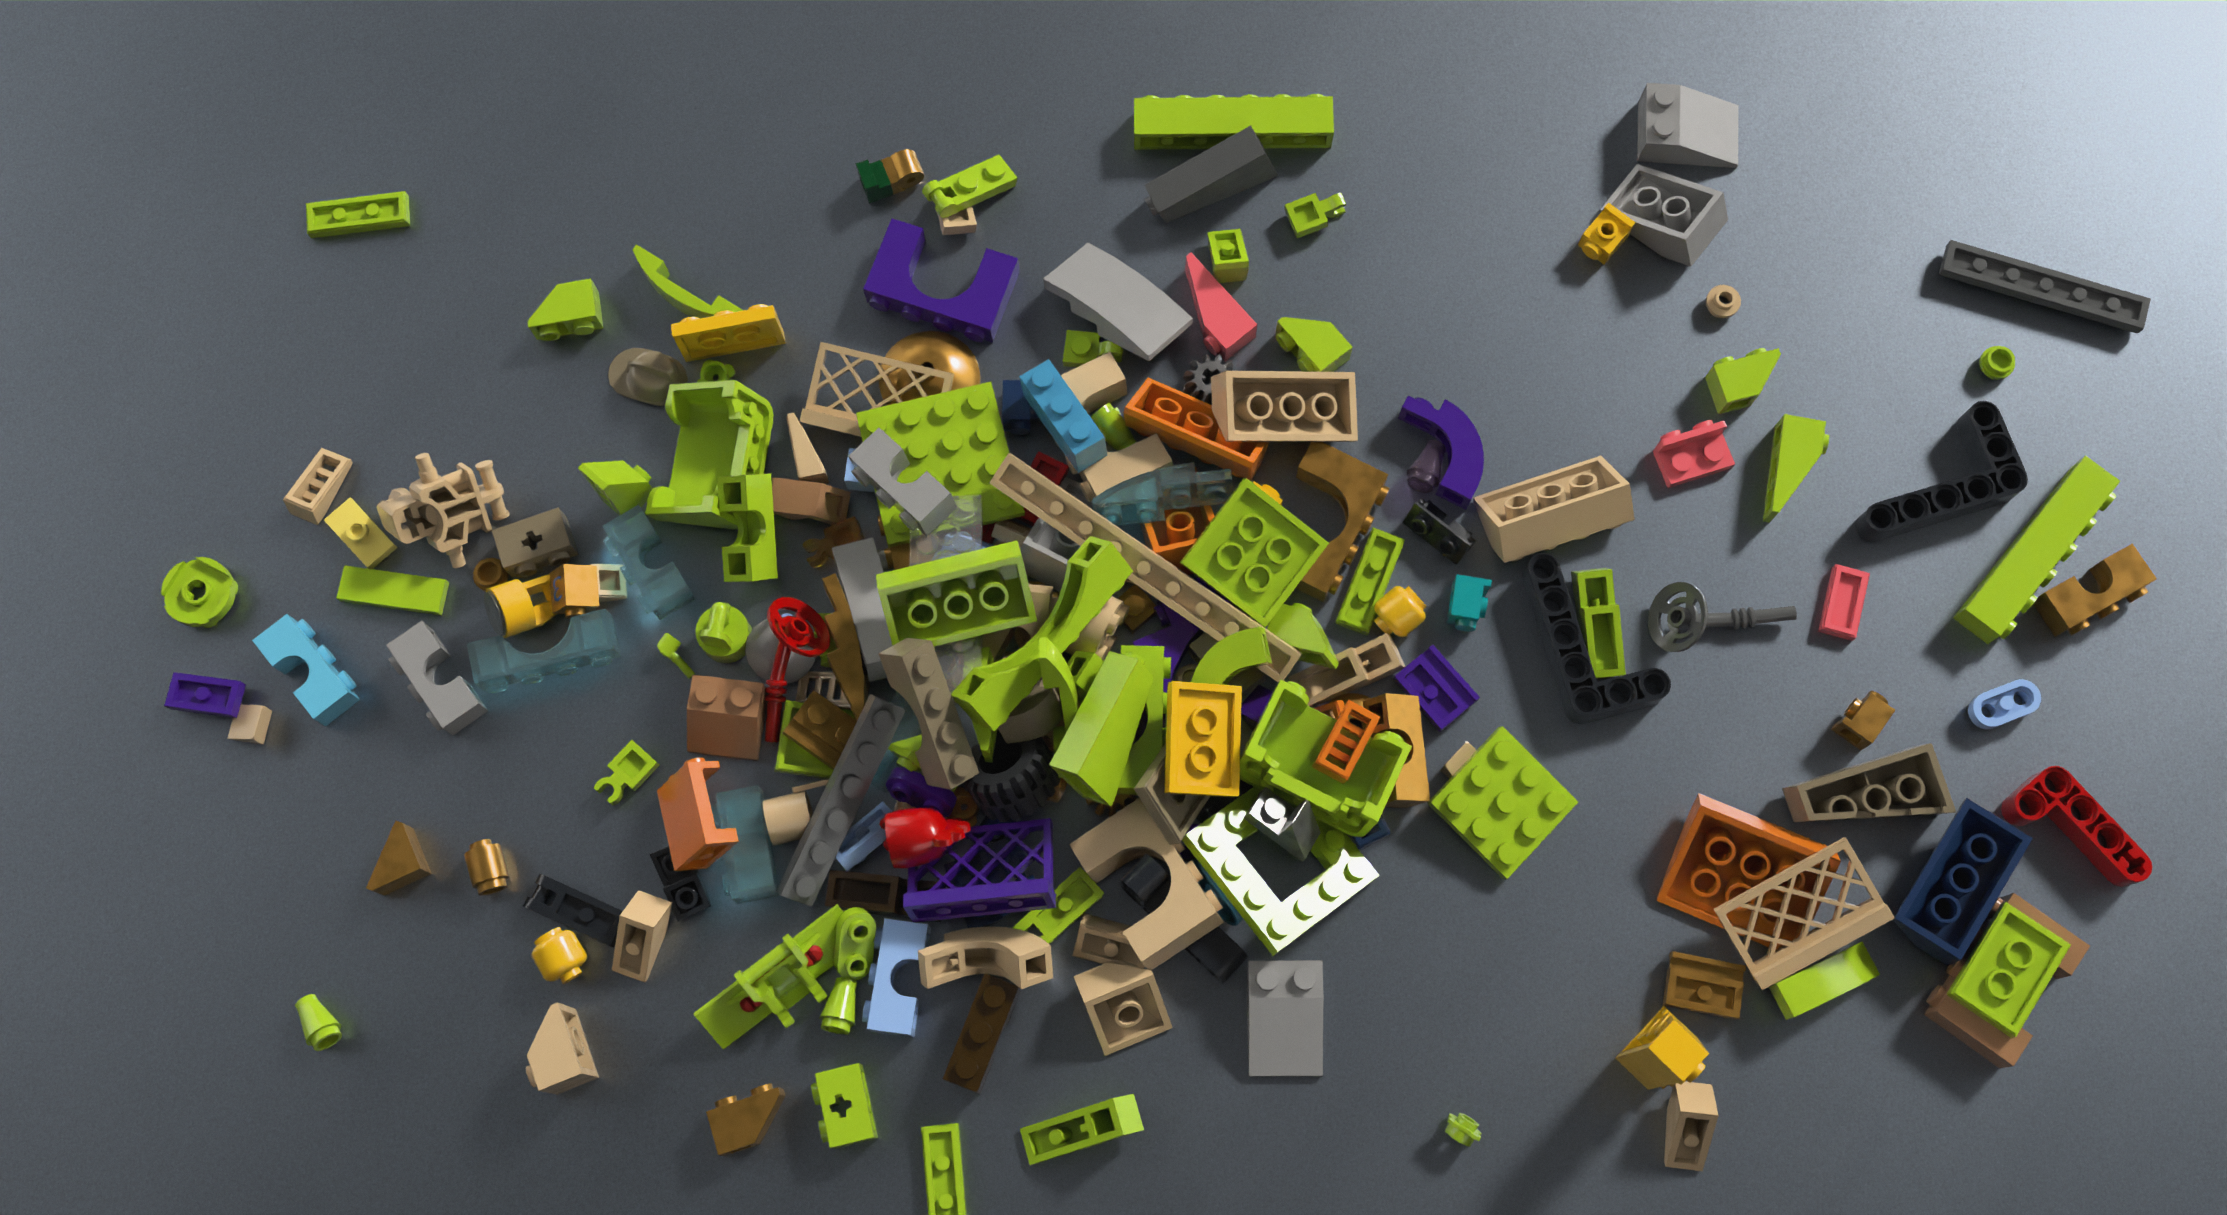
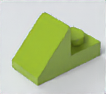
M1241 229L1207 232L1208 246L1212 259V275L1219 283L1246 280L1249 260Z

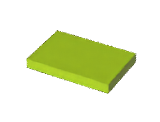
M2001 903L1946 995L2010 1038L2017 1037L2071 944L2009 903Z

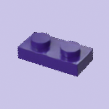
M173 672L164 706L171 710L237 718L246 684L237 680Z

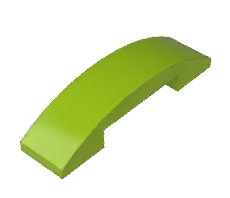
M637 244L632 249L640 267L654 289L668 303L689 317L701 319L714 316L715 313L720 311H744L720 295L717 296L712 305L707 304L668 279L670 273L663 260Z
M1040 637L1039 662L1044 689L1059 687L1065 726L1053 729L1055 754L1079 709L1078 695L1072 673L1062 654L1047 637Z

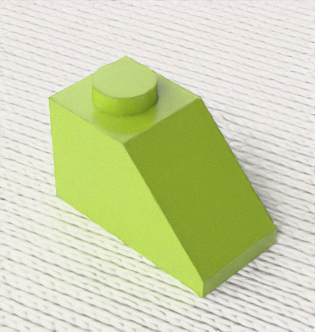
M1293 603L1292 606L1283 604L1270 621L1267 630L1301 652L1302 655L1298 661L1337 669L1339 662L1322 626L1313 616L1312 610L1300 603Z

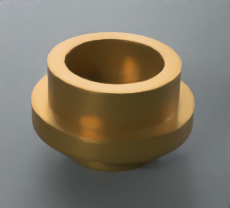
M497 558L481 560L473 571L474 583L485 592L487 588L505 583L509 579V574L503 568L501 560Z

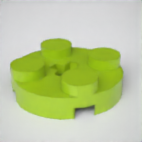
M195 557L197 560H191L187 563L182 561L167 573L162 583L161 595L164 596L165 610L172 618L186 626L211 628L231 609L238 591V584L232 578L228 569L211 558ZM205 584V595L194 600L195 595L192 593V589L194 587L201 588Z

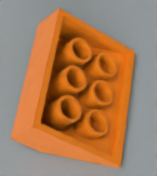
M1698 793L1681 830L1656 901L1725 929L1713 910L1714 908L1822 850L1827 845ZM1838 853L1830 857L1827 871L1836 873L1841 863ZM1821 862L1812 867L1820 868ZM1805 870L1798 874L1793 888L1812 893L1817 873ZM1824 876L1819 893L1820 896H1825L1833 879L1832 877ZM1788 880L1780 885L1787 886ZM1776 889L1765 892L1761 907L1779 911L1785 892ZM1791 894L1786 913L1805 918L1810 898ZM1755 898L1747 903L1754 905ZM1817 901L1812 920L1814 919L1819 909L1821 901ZM1738 907L1727 913L1726 916L1732 926L1747 929L1752 910ZM1759 912L1753 931L1772 936L1777 916ZM1784 919L1779 938L1789 941L1798 938L1803 923ZM1751 937L1752 941L1767 947L1770 945V941ZM1777 943L1776 949L1783 945Z

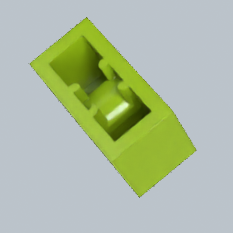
M856 1063L815 1073L816 1083L811 1084V1090L815 1105H821L824 1120L818 1122L822 1142H829L830 1148L837 1149L878 1139L863 1065ZM840 1097L852 1103V1107L846 1109V1117H843L842 1113L834 1111V1107L840 1104Z

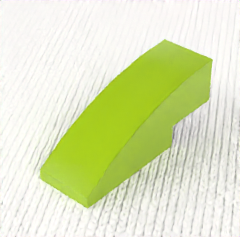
M1599 568L1572 571L1571 578L1576 616L1596 678L1626 675L1620 608L1615 603L1612 569Z
M1862 941L1771 985L1769 989L1787 1020L1879 976L1880 973Z

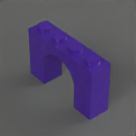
M891 218L863 288L867 303L879 311L887 312L889 309L898 312L910 321L919 322L923 320L930 322L941 331L951 332V330L964 333L970 340L976 342L986 340L993 343L1020 273L1018 258L986 248L975 279L965 292L949 299L932 298L920 292L913 284L914 271L926 244L923 228Z

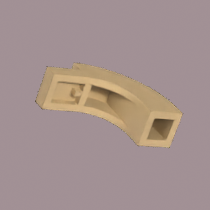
M974 927L943 934L944 942L918 950L921 984L927 989L961 977L984 973L1005 977L1020 989L1053 978L1051 945L1042 938L1019 929L1008 927Z

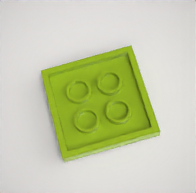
M1243 478L1180 563L1247 616L1266 628L1329 542L1249 479Z
M1503 726L1498 727L1430 799V802H1427L1502 879H1508L1578 803Z

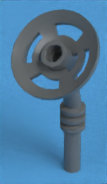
M1674 582L1664 587L1654 598L1649 610L1648 628L1653 641L1660 648L1670 652H1681L1692 647L1700 639L1705 627L1733 626L1734 630L1739 629V626L1742 629H1746L1747 625H1749L1750 628H1754L1755 624L1796 620L1797 612L1795 606L1759 610L1748 607L1747 611L1745 608H1740L1739 612L1735 608L1730 613H1708L1706 599L1696 586L1686 582ZM1686 592V597L1676 598L1671 603L1668 601L1672 596ZM1697 600L1700 605L1701 613H1698L1697 608L1695 606ZM1683 603H1686V607H1685V608H1684V607H1680L1679 605H1680V604H1683ZM1662 613L1668 614L1667 624L1670 632L1666 635L1663 634L1661 628ZM1682 629L1688 630L1687 632L1680 634ZM1692 636L1689 640L1676 644L1677 639H1686Z

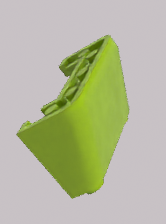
M737 380L670 384L665 410L669 418L680 426L669 488L657 486L650 491L647 498L645 515L659 521L738 530L736 518L731 512H719L717 476L764 474L774 414L772 406L767 399Z
M1280 679L1240 756V779L1259 790L1267 787L1295 808L1304 800H1308L1316 819L1348 835L1355 837L1365 836L1378 823L1412 746L1405 743L1404 739L1394 732L1385 731L1384 733H1377L1372 738H1369L1349 779L1344 784L1314 769L1312 765L1337 720L1308 706L1310 699L1303 686L1292 681L1285 682ZM1343 728L1339 732L1357 743L1360 739ZM1337 742L1333 744L1334 748L1351 756L1352 750ZM1327 755L1325 759L1342 769L1346 765L1330 755Z

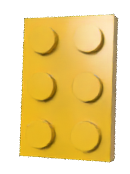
M757 304L749 307L748 310L738 312L720 311L715 313L714 316L701 319L698 317H687L679 323L671 324L672 336L686 362L786 344L784 331L773 305Z
M1180 681L1168 682L1164 793L1223 797L1239 796L1242 686Z

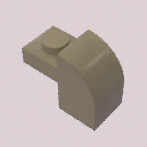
M1042 677L1033 686L1031 693L1020 701L1010 713L1007 721L998 727L1007 744L1037 739L1053 730L1063 719L1061 699L1059 698V687L1044 689Z

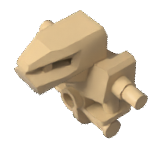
M421 453L415 457L420 479L410 484V491L406 488L393 489L388 500H381L377 504L376 508L386 531L403 543L409 544L426 537L431 546L442 553L446 552L453 568L463 567L466 565V561L462 552V545L468 543V534L479 529L486 533L492 531L484 504H490L493 520H502L510 515L502 498L504 494L503 486L497 482L492 460L481 461L475 465L483 482L482 485L478 486L472 469L462 462L456 464L457 471L440 476L437 473L436 467L432 464L429 453Z

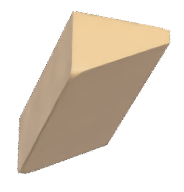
M1090 914L1083 915L1072 956L1100 964L1108 962L1145 968L1123 931L1131 927L1130 925Z

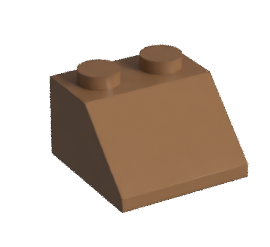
M693 675L687 704V751L696 754L758 761L768 701L764 699L765 695H768L765 692L766 686L759 682Z

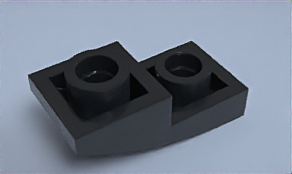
M669 846L650 854L664 886V893L668 901L672 902L671 908L677 921L712 906L698 869L674 871Z

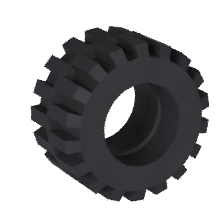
M997 730L993 763L985 762L979 743L973 745L971 751L979 773L963 782L983 815H986L988 819L993 821L998 819L1000 822H1007L1011 818L1015 821L1021 819L1026 814L1029 816L1035 813L1034 810L1038 807H1043L1047 803L1046 800L1055 794L1056 789L1054 787L1059 785L1060 778H1058V773L1049 766L1053 755L1042 736L1029 741L1007 744L1000 731Z

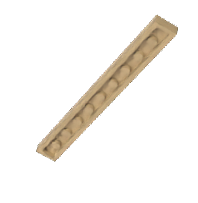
M1008 453L989 482L1080 546L1089 536L1112 542L1133 570L1127 579L1217 641L1242 630L1259 626L1263 627L1013 454ZM1265 628L1272 664L1256 668L1277 682L1280 679L1284 681L1302 653Z

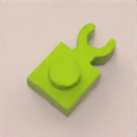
M631 740L607 765L614 773L610 777H603L598 780L594 789L601 793L606 787L613 786L614 792L607 801L614 806L622 800L624 788L627 785L636 791L660 765Z

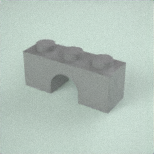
M880 428L872 433L848 456L854 466L851 472L855 478L865 487L871 484L877 490L875 493L876 497L888 509L895 506L901 512L898 515L899 518L912 531L918 528L923 534L928 536L958 508L952 494L927 471L914 482H897L900 473L910 463L904 450Z
M420 621L386 644L393 655L388 658L389 662L399 675L404 673L411 681V684L407 686L408 690L419 703L422 701L426 703L430 709L426 716L438 731L443 728L451 735H455L488 712V709L471 684L460 675L447 684H435L434 674L437 667L451 657V655L433 629L426 623Z

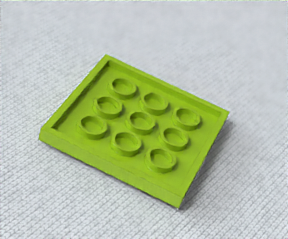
M992 382L856 413L863 442L880 428L904 450L910 465L900 473L897 482H914L927 471L952 494L958 507L926 536L918 528L914 531L909 529L899 518L898 515L901 512L895 506L888 509L876 497L888 548L1025 516L1022 505L989 483L1009 453Z

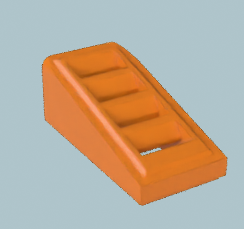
M1348 699L1312 767L1344 784L1349 779L1380 716ZM1348 715L1367 724L1365 730L1347 721ZM1343 728L1360 738L1358 743L1340 734L1341 729ZM1334 742L1352 750L1351 756L1334 748ZM1327 755L1346 764L1345 767L1342 769L1325 760Z

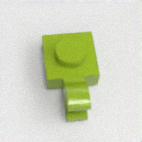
M1316 193L1285 204L1284 210L1296 238H1300L1328 227L1327 217L1334 218L1346 213L1344 209L1346 202L1342 193L1334 194L1319 201Z
M1067 330L1063 366L1079 367L1108 352L1112 353L1116 362H1122L1123 348L1109 340L1101 342V336L1097 332Z

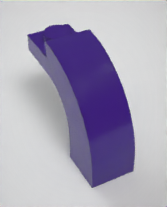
M1407 396L1398 419L1432 435L1440 442L1447 455V471L1435 495L1466 510L1480 483L1484 467L1483 445L1477 429L1461 409L1446 399L1441 408L1437 410L1429 401L1417 397L1414 399Z

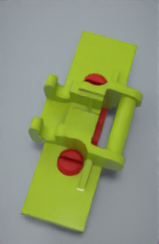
M838 904L793 938L789 933L782 937L784 940L782 943L744 972L741 970L737 971L734 974L736 978L734 983L693 1013L723 1050L772 1012L779 1017L787 1029L795 1022L788 1009L810 992L818 1003L828 997L816 978L834 965L836 926L840 915L843 913ZM855 929L854 934L859 933V931Z

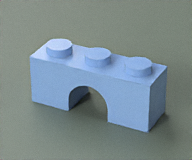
M884 918L883 927H877L874 948L879 949L877 964H871L868 985L874 986L872 999L865 1001L862 1021L868 1023L867 1029L869 1031L914 1038L920 1001L915 997L898 994L894 987V977L898 969L908 963L919 964L918 950L929 946L931 928L928 924Z

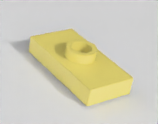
M351 497L324 519L329 527L368 569H374L398 548Z

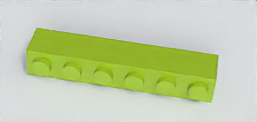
M1247 94L1241 97L1211 95L1205 98H1192L1188 95H1179L1175 98H1159L1154 95H1147L1142 98H1134V150L1210 149L1249 126L1253 128L1265 149L1332 147L1334 136L1333 96L1310 94L1306 97H1291L1287 94H1278L1274 97H1258Z
M2086 455L2071 466L1953 619L1986 644L1991 643L1998 637L2004 640L2017 626V623L2013 620L2019 612L2024 614L2037 600V597L2034 595L2039 586L2044 588L2055 577L2057 571L2053 569L2059 560L2062 562L2066 561L2076 550L2077 545L2073 542L2078 535L2085 536L2096 524L2097 520L2093 518L2098 510L2104 511L2116 498L2117 495L2113 493V490L2120 483V480Z

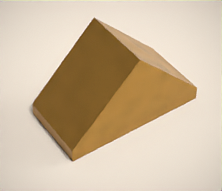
M395 820L366 889L385 896L432 874L412 827Z

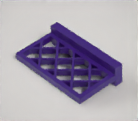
M1051 818L973 826L963 839H970L975 844L962 858L951 850L957 843L954 842L952 845L947 846V849L940 858L921 865L919 869L918 866L908 868L907 893L903 894V908L912 922L1056 908V894L1053 889V822ZM1043 831V840L1033 850L1022 842L1030 832ZM994 835H1005L1010 841L997 854L986 846L993 839ZM1018 846L1028 856L1014 869L1004 859ZM983 850L993 859L978 872L968 863ZM947 853L957 863L942 876L933 866ZM1036 860L1044 867V878L1028 880L1022 873ZM999 864L1010 872L1001 883L992 884L986 879ZM963 868L974 876L964 887H955L950 882ZM928 871L939 880L930 890L917 891L918 881Z

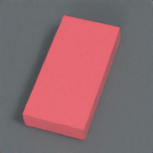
M1838 564L1832 567L1818 632L1850 641L1856 639L1870 573Z

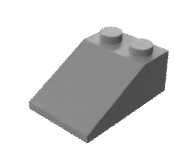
M1647 83L1638 101L1637 161L1737 168L1739 105L1682 85Z
M1637 164L1600 209L1601 213L1604 207L1610 203L1636 222L1630 235L1662 257L1690 267L1728 221L1724 192Z
M1065 477L1059 486L1116 526H1118L1127 507L1120 503L1099 511L1094 501L1088 502L1086 500L1080 483L1068 477ZM1038 518L1020 550L1026 575L1045 583L1047 586H1053V589L1060 592L1065 579L1067 561L1081 546L1041 518Z
M1248 961L1246 965L1249 1077L1323 1076V961Z

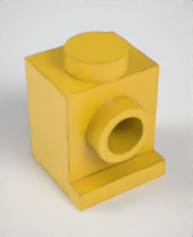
M1608 203L1582 234L1578 246L1582 248L1584 254L1590 259L1598 260L1605 265L1628 238L1636 222Z

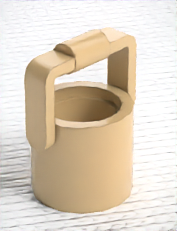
M829 779L792 787L793 793L763 800L765 822L770 840L774 846L802 838L813 815L806 790L827 785Z

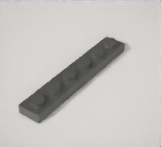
M1950 240L1946 245L1939 275L2137 334L2144 329L2151 298Z
M870 694L776 890L781 896L812 907L906 711L905 709Z

